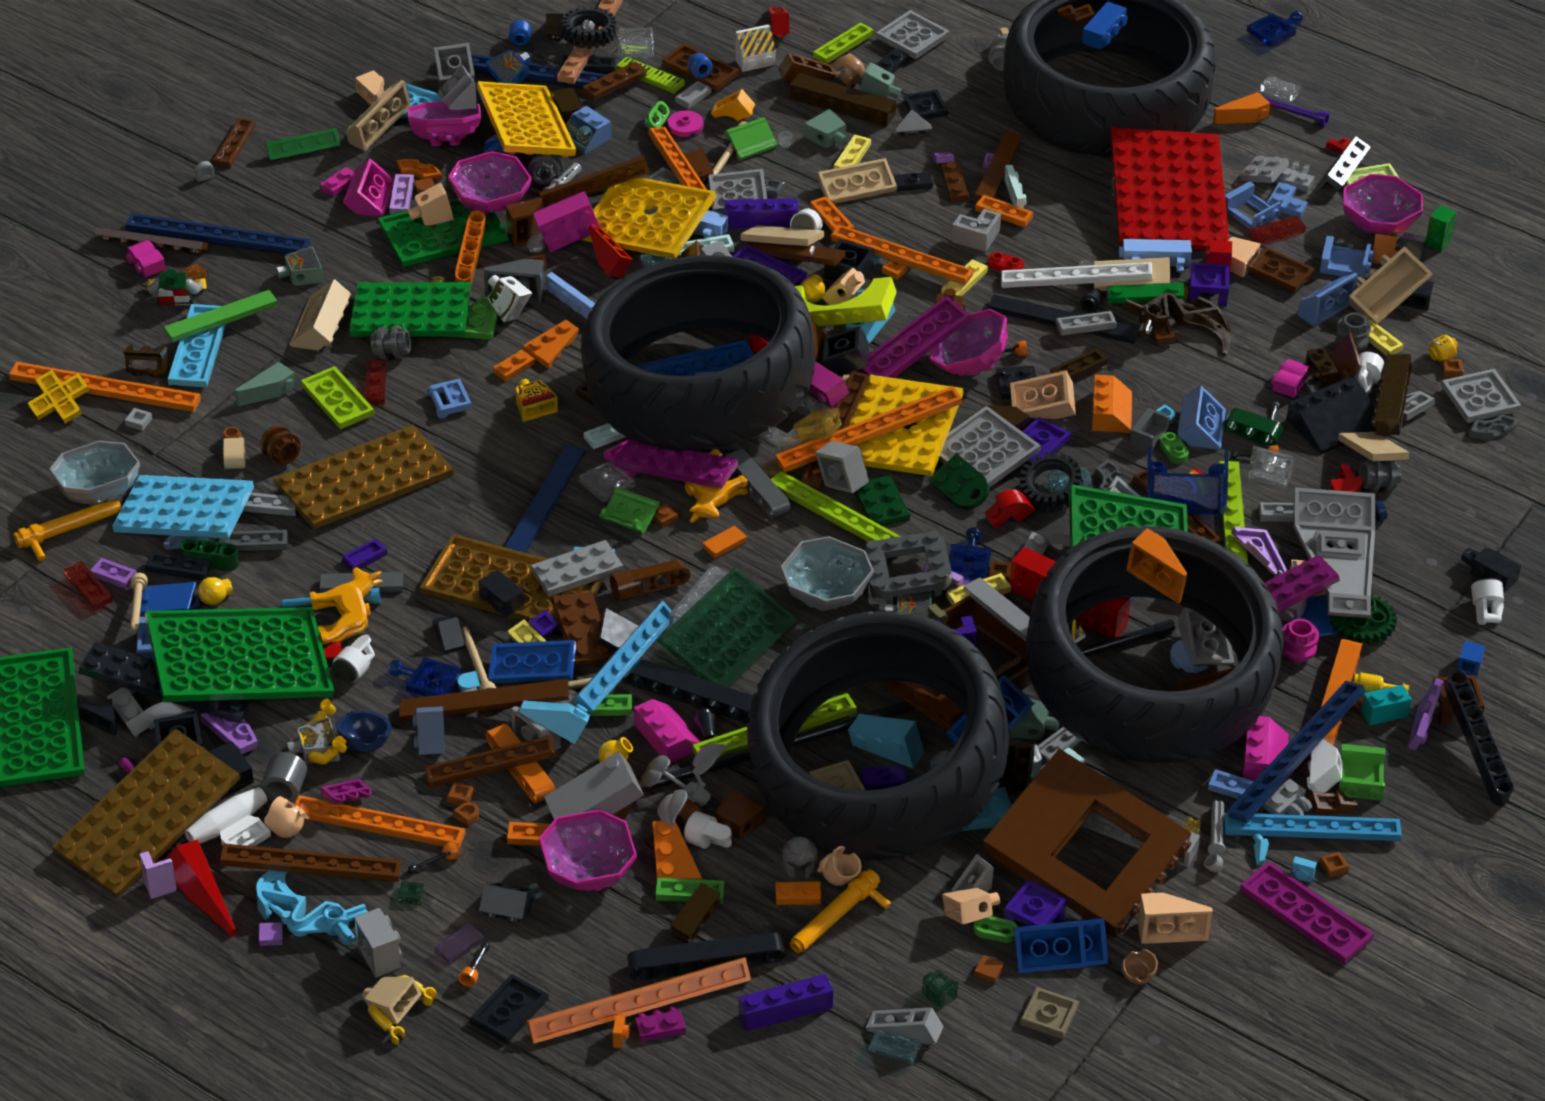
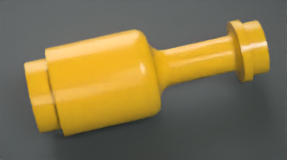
M1362 672L1354 674L1352 681L1353 683L1364 685L1365 693L1397 686L1384 683L1382 676ZM1403 683L1402 685L1409 692V685Z

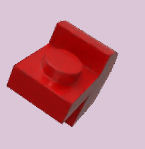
M1342 464L1339 479L1331 480L1329 490L1361 492L1362 476L1356 477L1355 473L1351 471L1349 464Z
M1010 489L995 496L997 502L984 513L991 525L997 529L1011 516L1018 522H1022L1035 509L1023 493Z

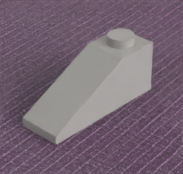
M931 1007L873 1011L866 1029L873 1033L915 1045L936 1044L943 1025Z

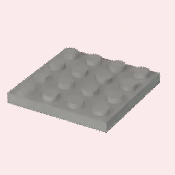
M985 406L948 433L938 460L945 464L957 453L986 478L990 488L1040 452L1041 445L988 406Z

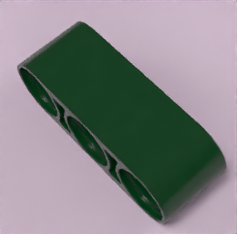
M1240 408L1232 409L1223 423V427L1227 432L1265 446L1275 445L1283 433V427L1279 422Z
M187 538L180 542L181 556L210 560L211 569L232 571L239 567L238 548L234 544Z

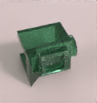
M940 969L935 973L929 972L923 978L922 994L939 1009H942L946 994L953 1000L957 998L959 981L951 980Z

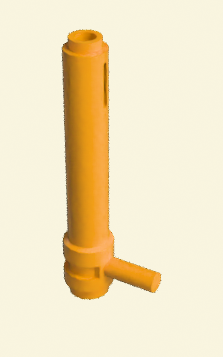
M108 500L41 524L29 525L27 529H18L17 532L13 533L15 543L18 548L23 547L25 549L31 547L38 561H43L46 559V556L39 544L43 543L45 539L117 515L122 509L119 500Z
M868 869L867 871H862L857 876V879H853L845 891L791 938L790 947L796 953L804 952L859 901L865 900L868 896L883 908L888 909L891 902L876 891L880 883L877 873Z

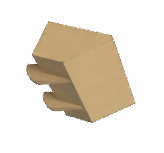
M1403 247L1391 259L1385 254L1381 256L1382 260L1380 263L1382 267L1376 272L1372 270L1370 272L1371 277L1366 281L1358 277L1357 289L1349 295V305L1359 314H1365L1376 324L1382 321L1433 275L1406 247Z

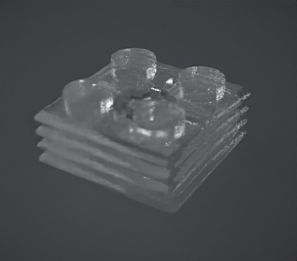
M619 28V58L629 57L646 60L654 57L653 28Z

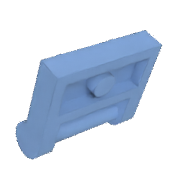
M460 379L434 384L427 388V393L429 397H432L439 418H446L449 414L472 409L471 401ZM439 393H444L448 402L447 405H443Z

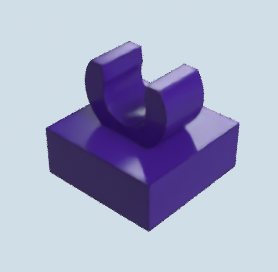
M546 610L529 621V625L543 638L548 637L559 627V624Z

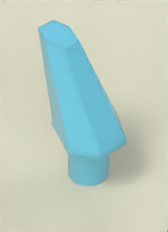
M1256 833L1253 836L1255 841L1253 846L1256 864L1259 866L1265 861L1269 842L1267 839H1263L1260 833Z

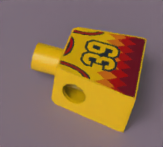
M523 379L515 388L516 403L523 422L558 412L557 396L543 381L537 380L530 383L528 379Z

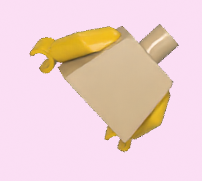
M407 975L383 977L373 988H366L363 991V1000L368 1005V1013L385 1032L388 1030L391 1033V1041L396 1045L399 1044V1039L395 1035H401L405 1039V1031L400 1026L394 1027L393 1024H398L421 995L423 1004L431 1006L433 999L436 998L434 988L427 987L424 989L422 984Z

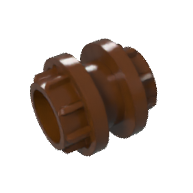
M274 426L266 430L262 435L260 442L261 451L275 464L286 465L292 463L299 456L300 440L286 427Z

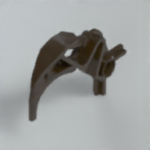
M1167 292L1145 304L1144 307L1126 299L1122 309L1139 316L1138 320L1141 325L1138 333L1143 338L1144 336H1149L1151 329H1163L1170 313L1178 326L1190 324L1202 327L1213 333L1222 344L1221 354L1226 356L1231 344V329L1222 310L1211 301L1197 297L1192 300L1191 304H1188L1183 299H1177L1172 293Z

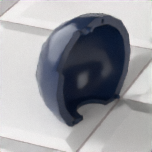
M351 710V712H347V715L341 717L336 722L338 736H342L346 740L345 745L348 749L358 753H369L381 748L388 740L392 730L391 723L386 717L371 711Z

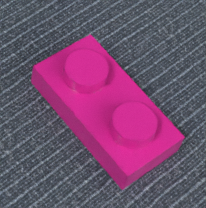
M347 167L343 168L320 184L321 190L335 197L349 187L354 171Z

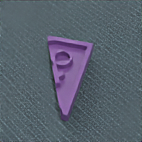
M1242 527L1233 528L1231 534L1275 577L1287 572L1267 530Z

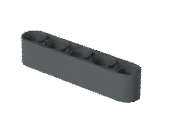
M743 448L723 456L738 460V467L732 476L738 478L743 475L747 479L748 486L744 488L748 489V494L770 519L790 511V503L787 497Z

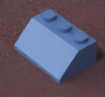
M1353 273L1340 277L1323 288L1316 290L1306 298H1302L1298 305V316L1315 327L1349 307V295L1356 290L1358 274Z
M1202 386L1183 395L1178 435L1189 446L1218 450L1222 444L1226 409Z

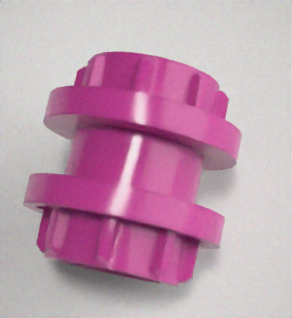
M1294 619L1292 622L1287 623L1283 627L1282 654L1284 657L1294 663H1304L1313 658L1316 654L1319 632L1316 627L1304 619Z

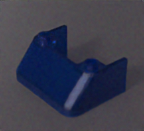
M1148 447L1146 498L1187 504V514L1219 515L1227 510L1229 450H1224V464H1212L1208 468V474L1168 473L1166 464L1152 461V447Z

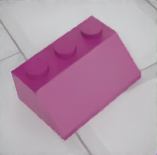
M369 158L355 169L343 203L356 214L382 217L385 215L395 179Z
M651 699L634 707V725L660 756L664 755L670 759V764L694 753L693 744L701 741L670 705Z
M1259 716L1257 722L1245 734L1243 778L1256 780L1288 744L1289 734L1270 717Z

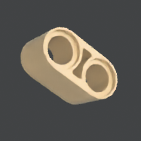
M244 437L224 439L225 470L245 469Z

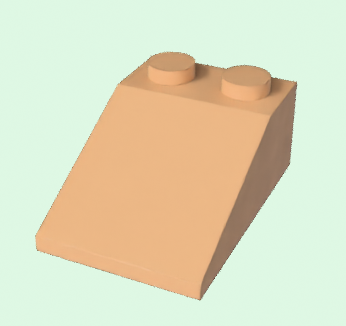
M1067 371L1010 383L1012 406L1025 412L1029 418L1059 419L1076 415L1073 382Z
M1166 893L1141 894L1137 923L1141 944L1208 941L1213 910L1211 907Z

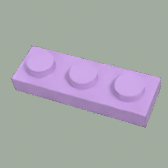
M395 175L389 208L390 214L409 210L414 175Z

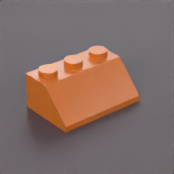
M1095 375L1092 431L1131 433L1132 391L1115 376Z

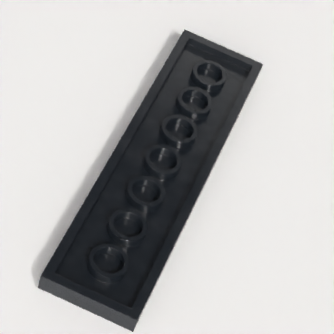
M94 642L79 666L78 674L162 699L153 659ZM254 699L180 701L172 703L241 723Z

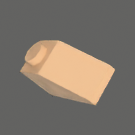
M374 70L355 78L356 92L370 105L383 94L384 79Z

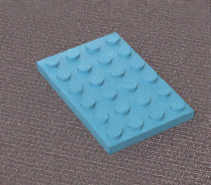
M139 475L113 524V530L119 533L229 539L254 488L253 481Z

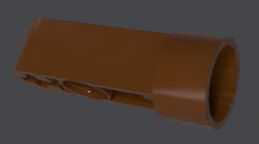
M672 560L632 571L626 570L611 574L610 587L615 600L621 602L633 599L639 595L685 584L690 579V571L681 561Z

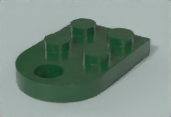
M957 453L928 479L934 488L961 509H974L983 504L989 495V484L986 478ZM976 492H979V493H980V496H979L978 498H976V499H972V498H971V496H972L974 493H976Z

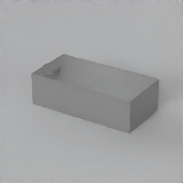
M617 752L544 796L555 820L556 817L599 809L613 815L644 796L629 763L620 752Z

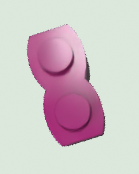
M149 240L127 248L128 253L126 257L128 262L133 264L137 273L143 277L166 270L163 256Z
M1287 359L1285 363H1281L1278 373L1272 377V391L1295 398L1309 377L1310 366Z

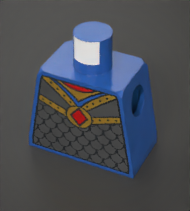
M509 50L488 60L486 64L488 71L498 83L519 84L528 75L525 64L530 62L531 58L527 52L517 57L512 50Z

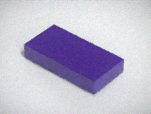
M374 539L343 555L342 562L352 571L354 568L361 569L388 555L387 549L378 540Z

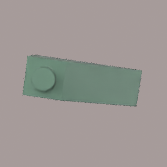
M277 362L235 389L236 404L242 406L283 396L296 387L295 373L280 362Z

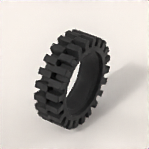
M583 6L582 10L577 7L576 11L571 9L569 13L566 12L565 16L562 17V37H564L568 44L573 43L575 47L580 45V48L588 46V49H591V46L599 48V45L604 47L606 43L610 44L616 37L615 16L611 12L608 13L606 9L601 11L602 8L600 7L595 10L594 6H590V9H587V6ZM589 20L603 28L595 31H584L575 27L581 25L583 21Z
M1046 452L1044 453L1045 458H1041L1039 454L1036 456V462L1030 459V466L1025 464L1024 471L1021 470L1019 481L1022 493L1029 499L1034 509L1038 510L1041 507L1042 512H1046L1047 507H1049L1050 512H1055L1054 507H1058L1059 511H1061L1064 504L1068 508L1071 484L1083 486L1080 466H1078L1076 460L1073 461L1071 456L1066 458L1065 453H1061L1058 457L1057 452H1053L1052 457H1049V453ZM1048 470L1063 471L1070 478L1068 485L1062 491L1055 494L1038 492L1033 486L1034 481L1041 473Z

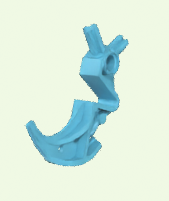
M270 870L260 877L256 885L258 911L265 920L269 919L272 914L269 909L270 907L274 913L281 917L282 923L287 925L288 929L295 936L302 937L308 933L326 932L328 935L338 936L344 945L347 944V946H351L352 942L356 940L348 926L349 922L355 920L356 916L368 912L365 904L345 910L338 903L325 901L304 916L306 913V897L296 895L288 888L285 882L288 872Z

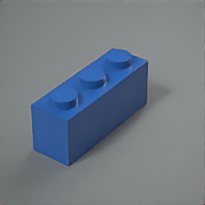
M1107 2L1084 27L1082 43L1102 50L1106 44L1110 43L1112 37L1118 34L1119 29L1126 25L1128 16H1126L1127 8Z

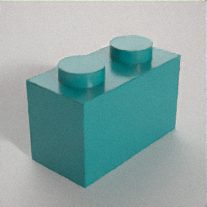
M1404 685L1367 692L1363 696L1361 712L1369 726L1409 717L1412 699Z

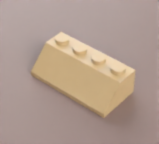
M400 80L391 85L348 127L346 135L349 144L366 151L411 106L405 81Z
M333 279L312 294L289 345L291 347L319 350L324 346H329L334 339L333 334L339 328L338 323L344 316L343 311L349 304L348 299L351 293Z

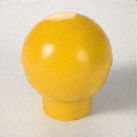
M811 275L800 284V286L803 285L808 302L810 303L820 301L825 294V285L819 275Z
M208 577L198 587L200 600L210 606L218 605L227 595L233 593L232 584L228 578L220 580L216 577Z
M624 737L618 741L610 740L603 743L598 751L600 763L617 752H620L627 761L628 754L633 751L632 744Z

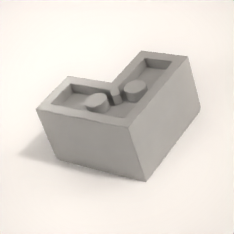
M983 209L977 219L959 214L953 223L952 242L986 252L1000 231L1001 213Z

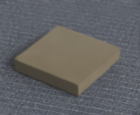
M1036 987L1020 1019V1025L1064 1039L1077 1012L1080 1001Z

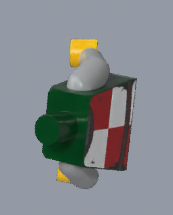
M174 269L161 272L159 279H148L147 286L150 294L156 295L158 293L157 306L194 304V294H198L202 289H207L205 278L193 281L189 279L187 273L176 272Z

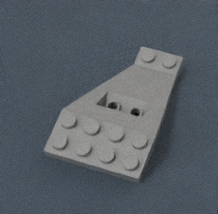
M1295 487L1293 497V528L1308 558L1320 555L1338 573L1340 578L1339 582L1325 588L1328 595V615L1369 618L1371 616V584L1375 540V494ZM1327 543L1332 544L1333 547H1332V548L1328 547V546H1327ZM1347 545H1351L1353 549H1349Z

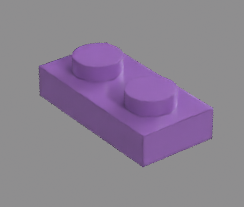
M101 558L90 570L91 577L127 589L130 585L132 575L137 573L134 569Z

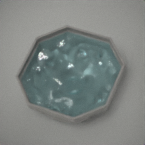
M96 441L61 453L49 470L65 497L70 501L82 504L88 503L89 506L102 503L104 500L114 501L123 495L134 484V480L138 476L140 462L125 443Z
M830 536L801 541L781 566V571L790 594L804 602L807 606L821 611L835 610L856 601L863 594L874 572L865 550Z

